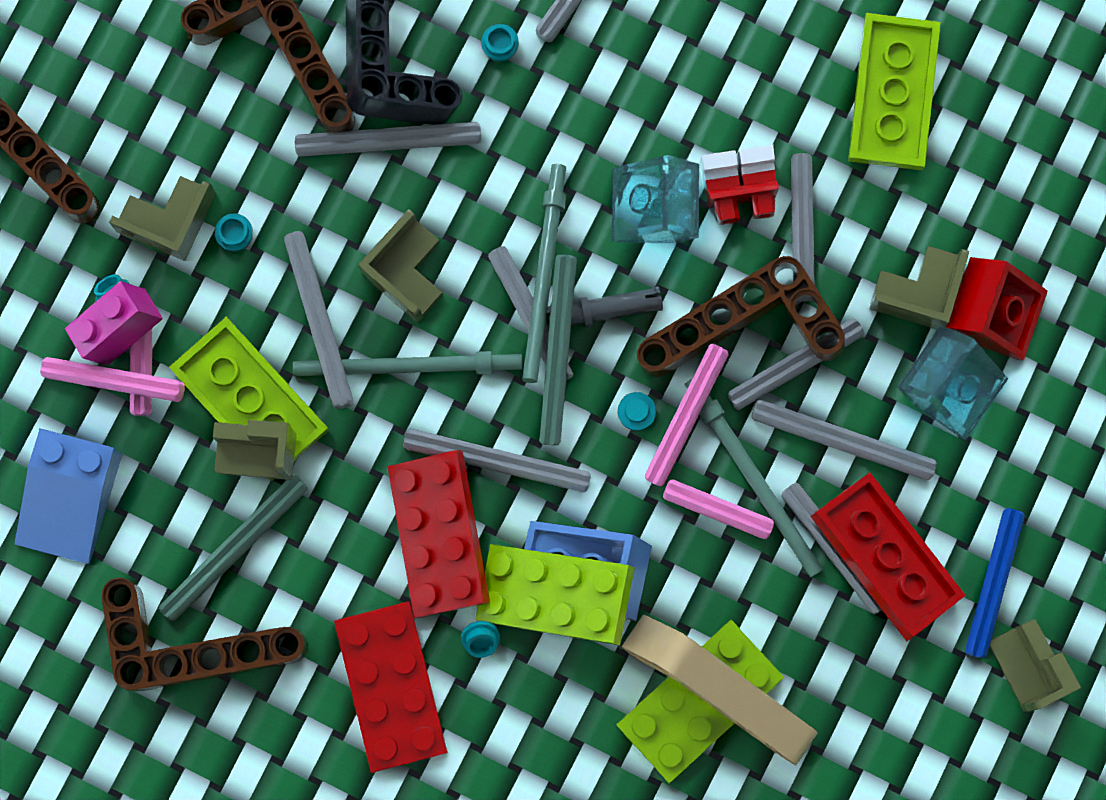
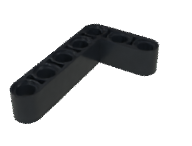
M346 0V99L350 109L354 113L366 117L430 125L446 123L462 102V90L458 84L446 78L390 71L389 0ZM362 21L369 23L372 28L366 26ZM363 55L371 58L373 62L366 60ZM363 89L370 91L373 96L367 95ZM400 94L407 96L410 101L403 99ZM436 98L442 100L445 105L440 104Z

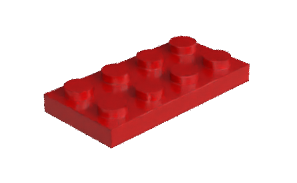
M453 450L387 466L414 618H423L490 603L463 451Z
M870 472L810 516L906 642L966 596Z
M410 601L334 620L371 773L447 754L448 751Z

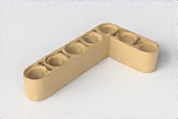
M642 615L621 646L644 664L676 680L776 754L796 766L818 734L811 726L691 638L646 615Z

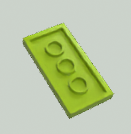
M872 13L865 14L848 161L923 171L926 161L941 22Z
M227 317L220 321L169 367L219 423L248 425V420L288 423L296 433L294 461L329 431L328 427Z
M490 544L485 568L490 603L478 605L475 620L620 646L635 567Z
M732 620L702 646L766 694L784 678ZM668 677L616 726L660 775L670 783L725 733L734 722L676 680Z

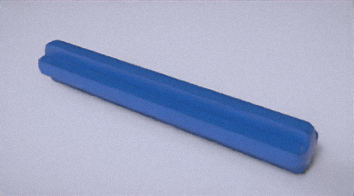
M1006 508L1001 516L965 648V653L975 658H985L989 650L1025 517L1024 513L1019 510Z

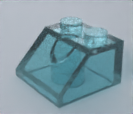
M666 155L613 168V242L675 243L699 238L698 163Z
M940 325L897 387L915 407L958 437L966 440L1008 378L973 338Z

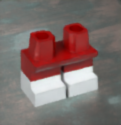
M773 145L741 149L737 157L735 150L701 156L700 170L708 207H714L719 225L732 224L740 220L739 203L751 202L754 219L771 218L774 216L775 198L779 187L775 174Z

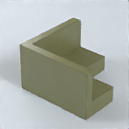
M180 176L165 209L130 195L120 217L112 216L109 223L117 233L186 261L213 203L216 192L208 182L203 181L201 184H198Z
M408 209L358 264L360 272L417 323L443 296V293L416 270L440 244V241L416 220L415 214Z
M928 246L917 281L881 270L869 309L942 331L949 323L970 251L962 249L957 255Z
M248 420V425L214 422L213 439L217 441L214 471L217 474L292 480L296 433L288 423Z
M1036 619L1027 621L991 640L989 648L1023 712L1039 710L1081 688L1063 653H1053Z

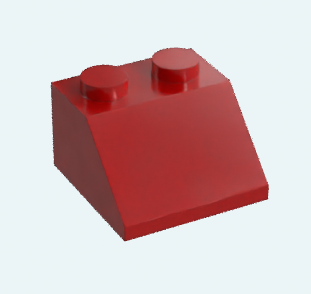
M970 257L946 328L969 343L1024 361L1048 290L1007 261Z

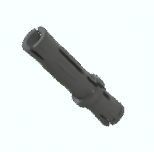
M657 286L651 289L588 300L587 297H581L579 302L573 303L571 326L583 324L587 328L592 327L593 322L652 311H663L662 297L659 296L660 289ZM550 306L547 307V319L549 322V327L551 315Z

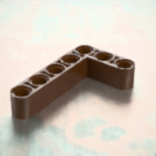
M196 0L184 8L181 13L182 26L191 42L200 46L212 44L262 17L325 131L343 132L353 130L355 116L347 104L346 94L293 0ZM229 2H242V6L238 11L233 13L225 11V7ZM285 14L293 17L292 22L287 26L275 25L276 19L281 15ZM206 18L209 20L208 25L204 29H192V24L197 19ZM307 46L311 48L309 55L304 58L292 56L297 47ZM322 77L329 80L327 86L322 90L310 88L311 82L316 78ZM335 109H342L347 112V115L340 122H331L327 119L329 113Z
M0 98V119L10 118L8 127L0 131V148L72 220L78 223H88L95 219L99 213L100 204L89 186ZM36 144L32 155L20 157L21 149L25 145ZM55 169L62 171L61 177L57 182L46 183V176L50 171ZM85 195L88 197L87 204L82 209L73 210L71 208L72 201L77 196Z
M782 256L645 339L639 345L637 359L647 375L652 377L665 376L706 351L710 344L719 343L780 304L785 308L813 354L823 361H832L843 353L845 334L801 263L791 256ZM783 269H791L797 273V278L792 284L783 285L776 280L777 274ZM748 290H761L764 293L763 301L757 305L747 304L743 297ZM809 300L814 302L818 309L813 316L803 317L796 311L798 304ZM718 309H726L732 315L727 324L715 325L711 322L712 314ZM693 329L699 333V337L693 345L684 346L678 342V337L683 330ZM831 332L838 337L839 341L834 348L823 349L817 344V338L822 333ZM651 350H663L666 353L664 362L658 366L648 365L646 363V356Z
M114 578L109 580L102 590V604L113 676L116 683L126 690L146 691L293 664L304 658L308 650L307 639L300 631L292 627H279L152 651L141 588L136 583L125 578ZM128 586L131 591V599L125 606L118 607L114 601V594L120 587ZM133 624L137 630V638L132 644L124 645L120 640V632L126 625ZM286 635H295L298 640L297 651L290 656H283L279 650L280 640ZM248 642H256L260 649L258 658L254 662L245 663L241 658L242 647ZM209 649H217L221 655L220 664L213 670H207L202 663V657ZM171 656H178L182 662V669L177 676L168 677L164 671L165 661ZM139 663L143 668L142 679L138 683L130 684L126 679V670L131 664Z

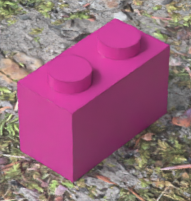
M119 281L70 323L65 330L82 359L109 365L163 318L146 289Z

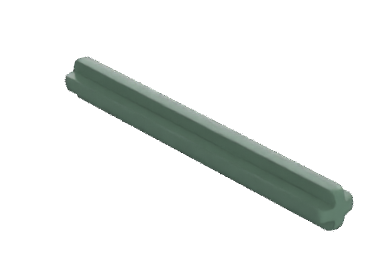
M557 255L555 259L539 439L543 445L556 446L561 442L577 264L576 257L572 255Z
M295 474L292 475V480H286L160 604V612L168 620L176 621L307 491V485Z

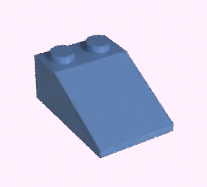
M39 428L28 465L15 545L90 565L122 453L113 447Z
M530 521L524 547L526 550L635 567L625 620L636 621L652 545L631 534Z

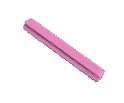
M716 344L708 346L645 473L647 481L657 486L665 484L729 355L726 349Z
M50 357L43 359L40 369L41 376L47 379L180 402L185 391V384L179 380Z

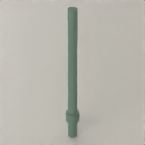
M563 164L551 165L549 187L543 196L542 208L545 210L522 377V381L527 383H537L559 218L560 212H563L566 202V194L563 193L566 166Z
M492 351L476 352L474 356L342 360L346 375L476 371L477 374H492V370L523 369L522 354L492 355ZM320 360L293 361L294 376L324 375Z
M690 379L684 384L687 389L692 379ZM708 395L699 413L700 417L706 425L710 423L811 578L822 571L823 568L723 417L725 411L717 399L713 401L710 395Z

